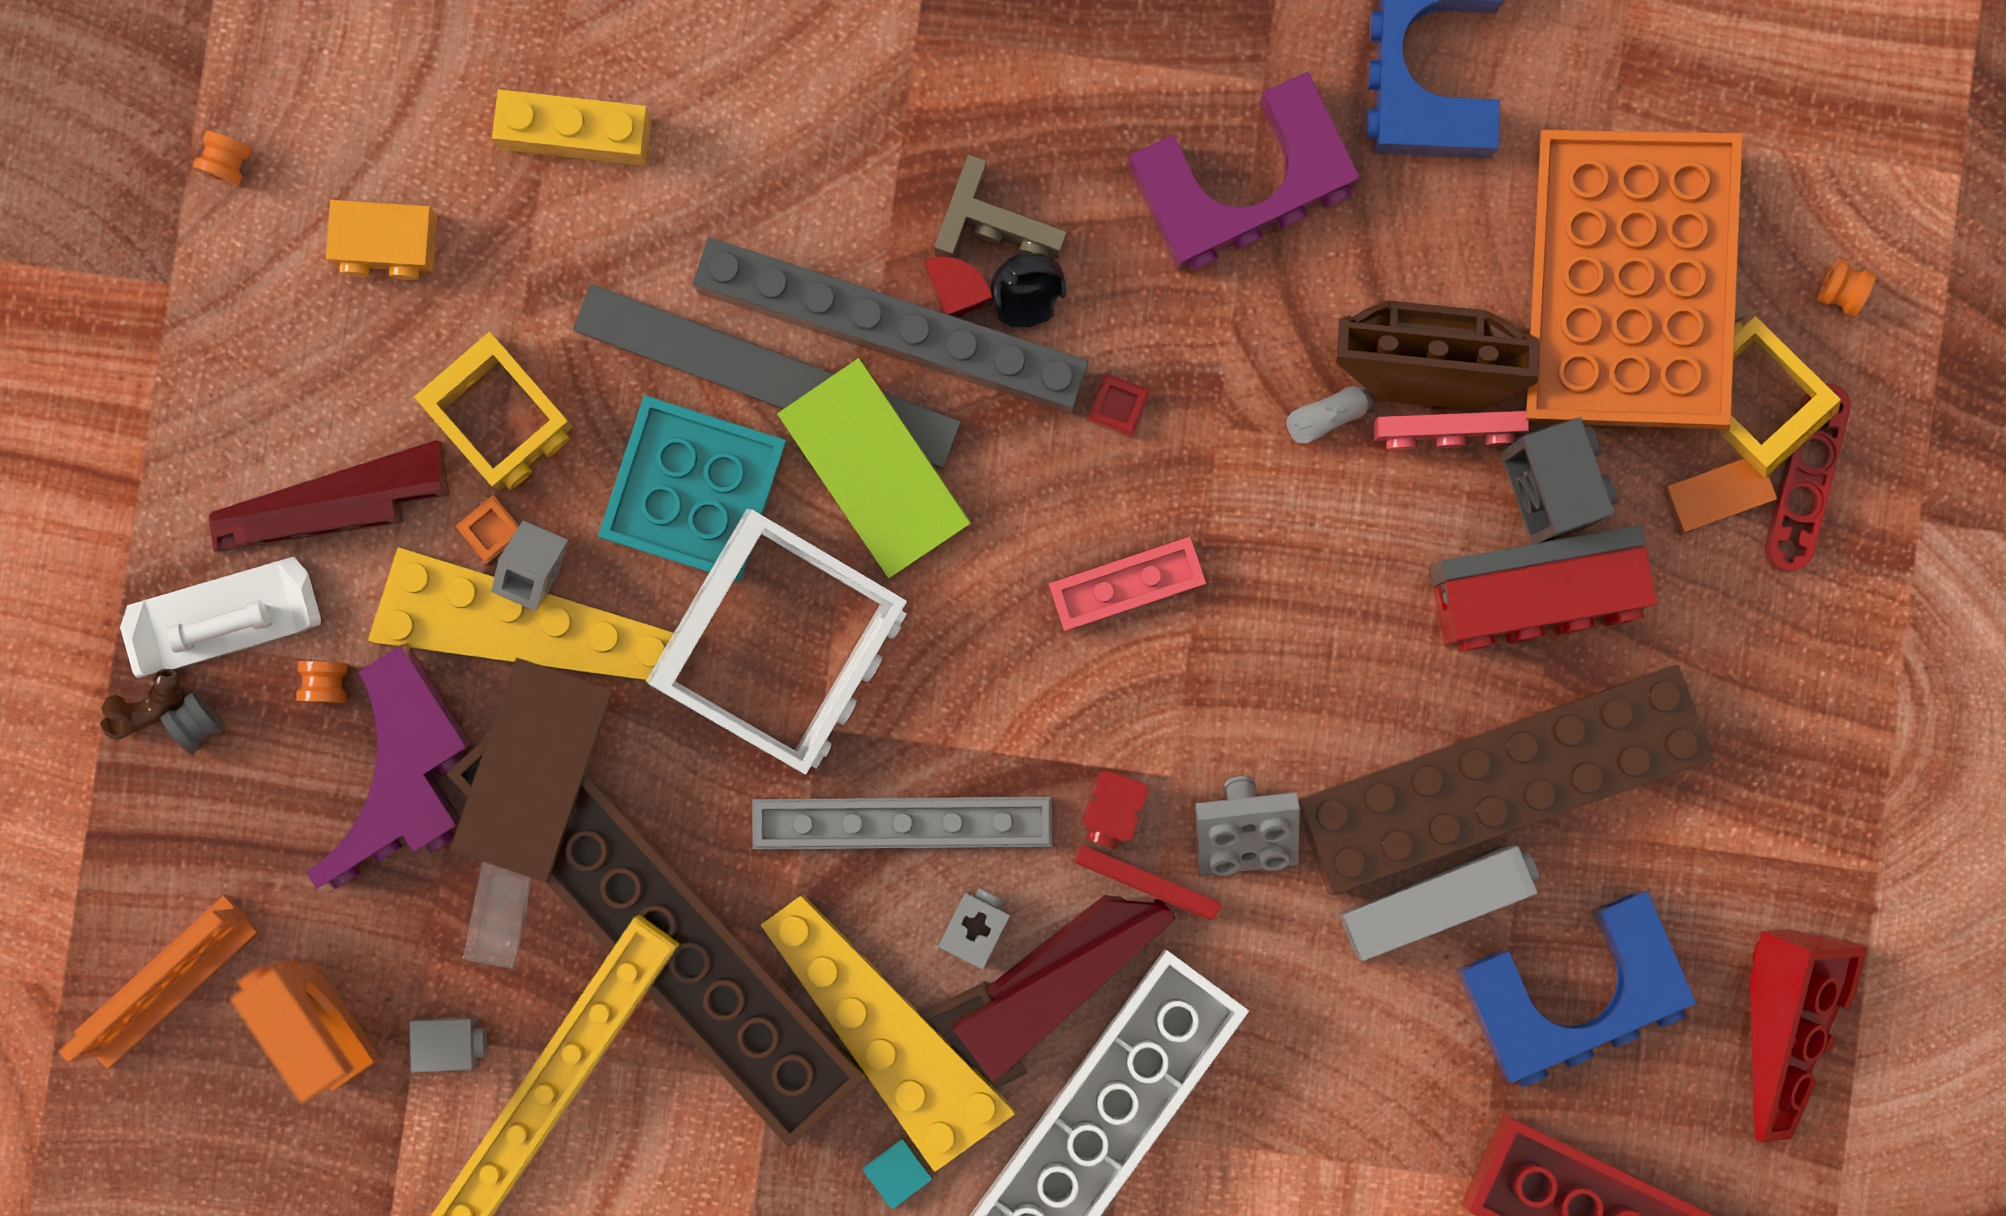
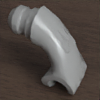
M1363 386L1345 387L1334 395L1314 403H1309L1293 411L1287 417V429L1297 443H1309L1317 440L1343 424L1361 418L1372 407L1374 402L1373 394Z

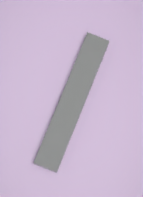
M1052 797L752 799L753 849L1052 847Z

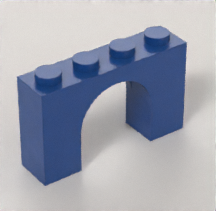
M1379 0V12H1371L1369 25V40L1378 42L1377 60L1369 61L1367 79L1368 90H1376L1375 109H1368L1366 117V139H1374V153L1472 158L1493 157L1499 146L1500 99L1443 97L1425 90L1410 75L1404 62L1402 46L1406 30L1416 20L1427 14L1440 11L1497 13L1503 0Z
M1636 891L1593 910L1614 958L1617 982L1613 997L1607 1007L1588 1022L1573 1026L1556 1025L1544 1018L1532 1004L1509 951L1499 950L1456 969L1504 1080L1510 1083L1519 1081L1521 1087L1534 1084L1549 1076L1546 1070L1548 1067L1562 1061L1565 1062L1567 1067L1580 1064L1595 1056L1592 1048L1608 1041L1611 1042L1612 1047L1621 1046L1639 1038L1641 1035L1638 1029L1656 1021L1658 1027H1664L1687 1016L1684 1009L1696 1004V1001L1647 891Z

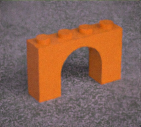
M295 959L289 963L284 961L279 965L274 963L267 968L263 965L238 982L242 991L230 999L301 1104L312 1100L328 1088L331 1091L342 1088L383 1059L315 960L299 963Z

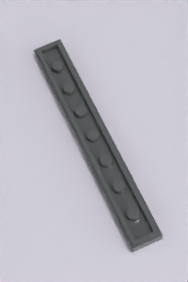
M593 284L589 286L573 328L574 332L780 409L786 408L834 375ZM886 394L933 466L944 469L961 421Z

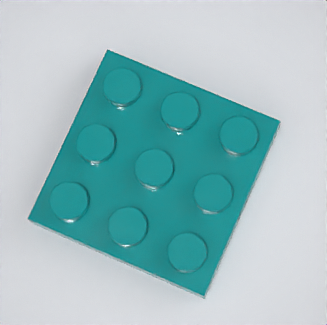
M644 395L598 537L709 573L746 509H752L762 516L764 515L787 441ZM751 552L734 581L742 583Z

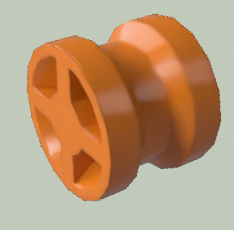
M205 131L202 139L205 145L203 154L195 159L192 169L221 182L240 186L243 178L240 168L243 161L250 158L253 148L231 137L213 131Z
M1838 257L1821 285L1817 302L1826 306L1830 304L1842 307L1845 315L1855 318L1870 295L1876 280V273L1868 269L1862 271L1853 269L1848 260Z
M298 661L297 672L302 676V687L296 691V701L346 704L347 693L343 690L342 684L343 678L348 674L349 664Z

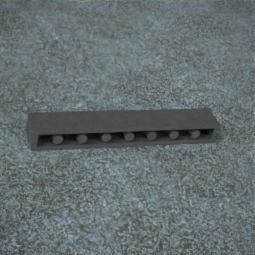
M711 237L707 239L693 281V286L699 294L1069 415L1073 413L1088 366V360Z

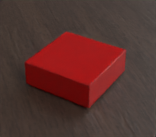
M1104 372L1086 420L1132 438L1151 390Z

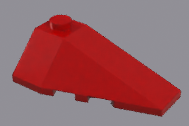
M1791 929L1761 931L1760 939L1753 950L1752 959L1754 963L1750 975L1754 1128L1756 1140L1765 1143L1792 1139L1816 1085L1815 1077L1811 1073L1812 1069L1824 1051L1830 1053L1836 1040L1835 1036L1829 1034L1839 1008L1842 1007L1849 1010L1855 997L1867 951L1866 946Z

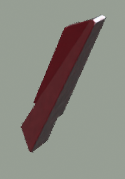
M437 440L213 511L209 515L213 551H225L404 523L401 503L450 496L442 444Z
M1104 895L989 985L986 989L994 1001L957 1021L951 1026L988 1077L993 1082L999 1080L1175 920L1174 914L1159 899H1154V902L1150 903L1126 901L1121 896Z

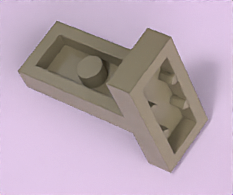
M968 154L934 245L935 255L955 258L964 231L968 225L974 228L973 235L985 241L1000 244L1002 238L1020 244L1019 251L1023 254L1041 253L1047 257L1051 255L1059 258L1066 241L1067 232L978 200L977 196L987 171V161Z

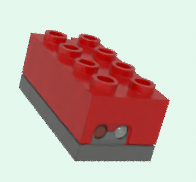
M1642 525L1446 559L1438 562L1429 569L1432 585L1436 587L1433 591L1443 644L1457 643L1458 652H1465L1495 645L1494 637L1506 635L1507 644L1545 636V627L1555 626L1556 635L1595 627L1594 619L1604 617L1605 626L1633 622L1644 618L1643 609L1657 605L1647 548H1643L1646 543Z

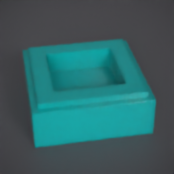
M901 1138L862 1168L892 1210L933 1179L904 1138Z

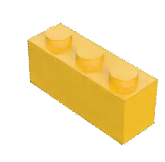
M498 89L492 139L498 148L504 151L647 166L652 116L647 106Z

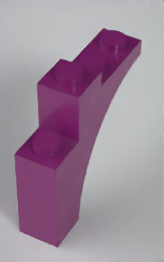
M408 643L400 645L358 672L369 694L375 716L377 758L374 777L361 813L348 834L329 855L306 872L316 889L328 882L331 883L334 890L360 874L355 866L359 862L372 855L378 863L403 847L398 840L401 836L404 837L413 852L426 845L430 853L454 839L455 834L451 828L459 823L460 817L430 770L436 768L440 776L449 771L464 758L461 751L472 743Z

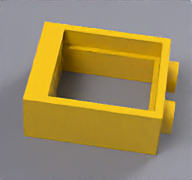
M1755 316L1745 326L1741 322L1735 324L1733 360L1752 342H1755L1812 397L1804 407L1762 445L1732 415L1730 430L1715 429L1750 465L1766 478L1839 411L1841 399Z
M490 331L414 396L487 482L498 491L505 486L512 490L521 484L532 473L529 465L543 453L546 457H550L558 452L570 440L566 433L574 427ZM500 362L550 420L494 468L447 415L444 409Z

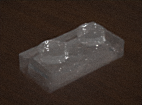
M482 862L463 960L510 969L515 968L532 878Z

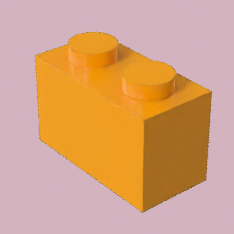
M330 200L326 260L334 267H340L339 273L346 276L368 277L370 269L389 270V277L418 280L419 272L433 273L438 215L430 206Z

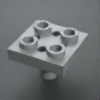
M1237 776L1227 780L1224 784L1227 800L1196 803L1199 875L1229 876L1239 871L1258 869L1276 871L1287 866L1299 865L1300 808L1297 792L1256 797L1255 780L1248 776Z

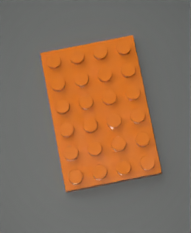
M1541 130L1530 334L1539 339V377L1537 384L1527 388L1526 420H1528V423L1561 424L1581 417L1584 425L1730 430L1743 133Z

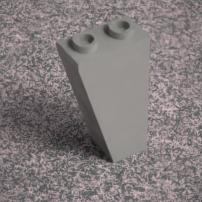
M1502 845L1342 911L1338 915L1357 960L1365 961L1538 893L1533 882L1539 880L1540 877L1534 860L1528 851L1521 853L1518 846Z

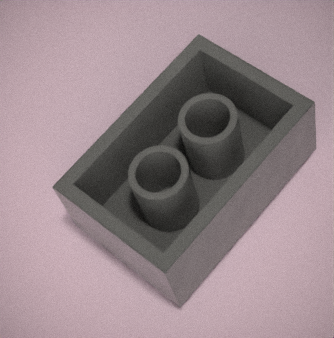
M1581 417L1523 436L1500 453L1531 544L1547 542L1588 528L1615 514L1612 505L1617 504V494L1614 485L1607 474L1601 475L1595 458L1600 455L1598 439L1591 426L1584 427Z

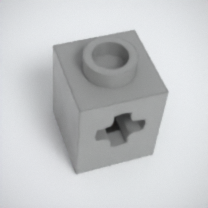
M522 521L499 557L491 592L537 611L560 574L568 540L548 530Z
M978 888L975 896L965 892L938 947L983 970L1010 917L1009 913L1001 910L1006 901L981 888ZM978 912L984 913L986 915L985 925L991 928L987 936L978 934L975 940L970 939L966 936L968 927L962 924L965 916L974 918Z
M478 1016L418 1018L410 1021L411 1072L473 1070L479 1067V1058H486L487 1033L485 1027L478 1028Z

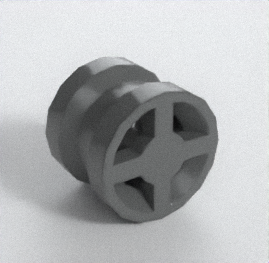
M194 691L184 698L183 706L177 711L169 710L161 716V721L171 736L191 755H194L202 748V741L209 735L217 736L225 730L217 714Z

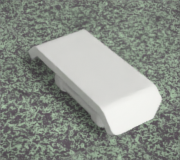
M293 556L127 605L120 629L132 672L135 677L143 678L153 676L161 669L177 670L308 631L321 624V617L308 572Z

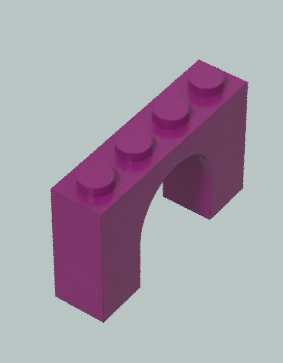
M1308 71L1263 92L1259 102L1285 158V177L1281 187L1270 198L1259 204L1248 207H1233L1219 203L1209 197L1195 180L1174 135L1129 155L1127 167L1177 270L1186 266H1190L1192 272L1200 270L1216 262L1219 259L1216 252L1233 244L1237 251L1247 248L1264 238L1261 231L1275 224H1279L1281 230L1289 228L1308 217L1305 210L1322 202L1325 208L1328 209L1353 196L1350 189L1356 186L1360 177Z

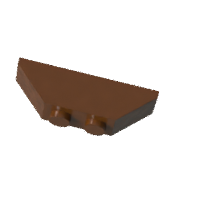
M1388 300L1367 308L1353 317L1349 315L1339 319L1336 363L1380 401L1480 411L1537 384L1539 377V339L1529 333L1524 335L1514 325L1487 310Z

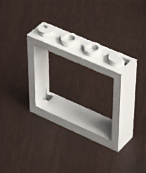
M746 509L646 679V682L806 775L811 766L817 769L823 757L827 756L832 743L826 739L835 724L838 723L843 726L853 712L857 700L852 695L860 681L869 682L878 669L882 657L877 652L885 638L894 639L902 628L900 625L906 616L902 609L907 601L756 511ZM760 535H763L879 604L795 750L675 681Z

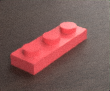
M1526 411L1378 417L1373 422V441L1386 442L1387 450L1417 448L1416 441L1436 440V448H1458L1466 446V439L1485 438L1486 446H1507L1516 442L1515 437L1522 436L1529 431V423L1526 420Z
M1187 537L1049 583L1048 586L1063 630L1066 632L1204 586L1206 581L1191 537Z

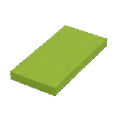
M861 357L777 413L888 579L972 523Z

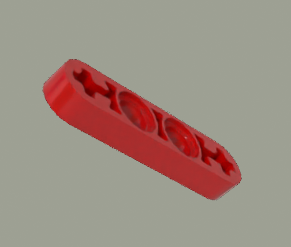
M1825 383L1841 399L1839 411L1823 425L1822 429L1832 430V437L1822 431H1817L1807 440L1817 441L1823 445L1826 451L1824 464L1819 468L1807 466L1801 458L1803 444L1786 460L1764 551L1767 562L1780 572H1792L1804 568L1810 563L1814 555L1850 414L1851 402L1849 396L1842 387L1836 384ZM1808 393L1805 394L1800 409L1812 399ZM1796 488L1808 490L1814 498V507L1806 516L1798 515L1790 509L1788 503L1789 496ZM1783 519L1791 524H1808L1809 526L1807 532L1803 529L1796 531L1794 547L1801 549V555L1790 558L1789 562L1784 561L1785 553L1777 550L1778 543L1788 541L1792 531V526H1782Z

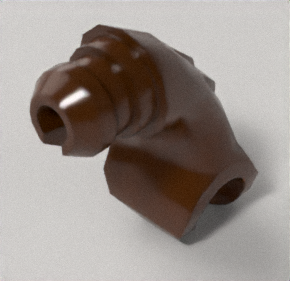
M171 669L159 670L154 675V685L149 690L148 697L139 702L126 703L123 697L117 695L107 697L101 707L102 714L106 717L100 722L101 729L105 735L111 739L120 740L139 729L154 724L167 711L173 710L181 701L183 695L179 688L180 678L176 672Z

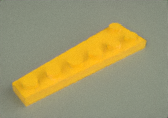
M398 547L368 641L397 647L408 643L412 649L515 662L517 657L545 667L646 680L671 639L673 632L551 594L546 595L539 609L535 611L491 592L494 581L493 576Z
M804 895L799 896L761 924L763 930L934 1172L1017 1113L1014 1107L955 1051L952 1044L939 1031H936L916 1011L917 1009L881 976V972L865 956L861 955L853 947V944Z

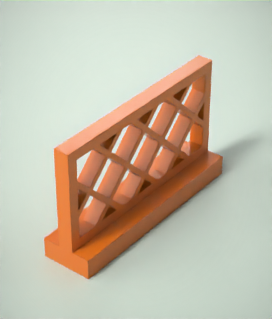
M223 895L74 1031L76 1036L58 1052L68 1063L96 1056L107 1069L113 1068L261 931L228 895Z

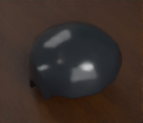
M1024 253L1010 257L1001 265L991 280V294L999 321L1011 327H1032L1053 318L1056 299L1058 296L1061 298L1066 297V280L1060 264L1041 253Z

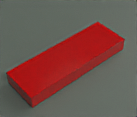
M1080 844L1074 859L1077 865L1208 920L1216 918L1221 903L1082 844Z

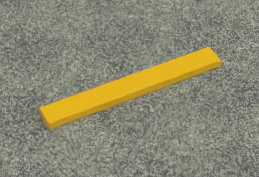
M641 915L634 917L431 1216H494L680 943Z

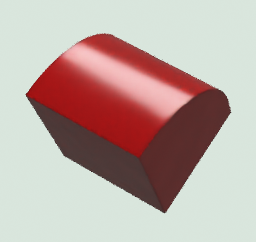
M934 257L924 260L925 269L944 314L960 318L993 305V296L987 282L970 264L952 257Z

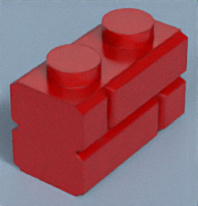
M1108 770L1098 773L1090 794L1094 801L1087 803L1081 820L1084 828L1089 830L1086 839L1112 849L1117 848L1119 841L1131 840L1139 819L1135 812L1142 811L1149 791L1145 783Z

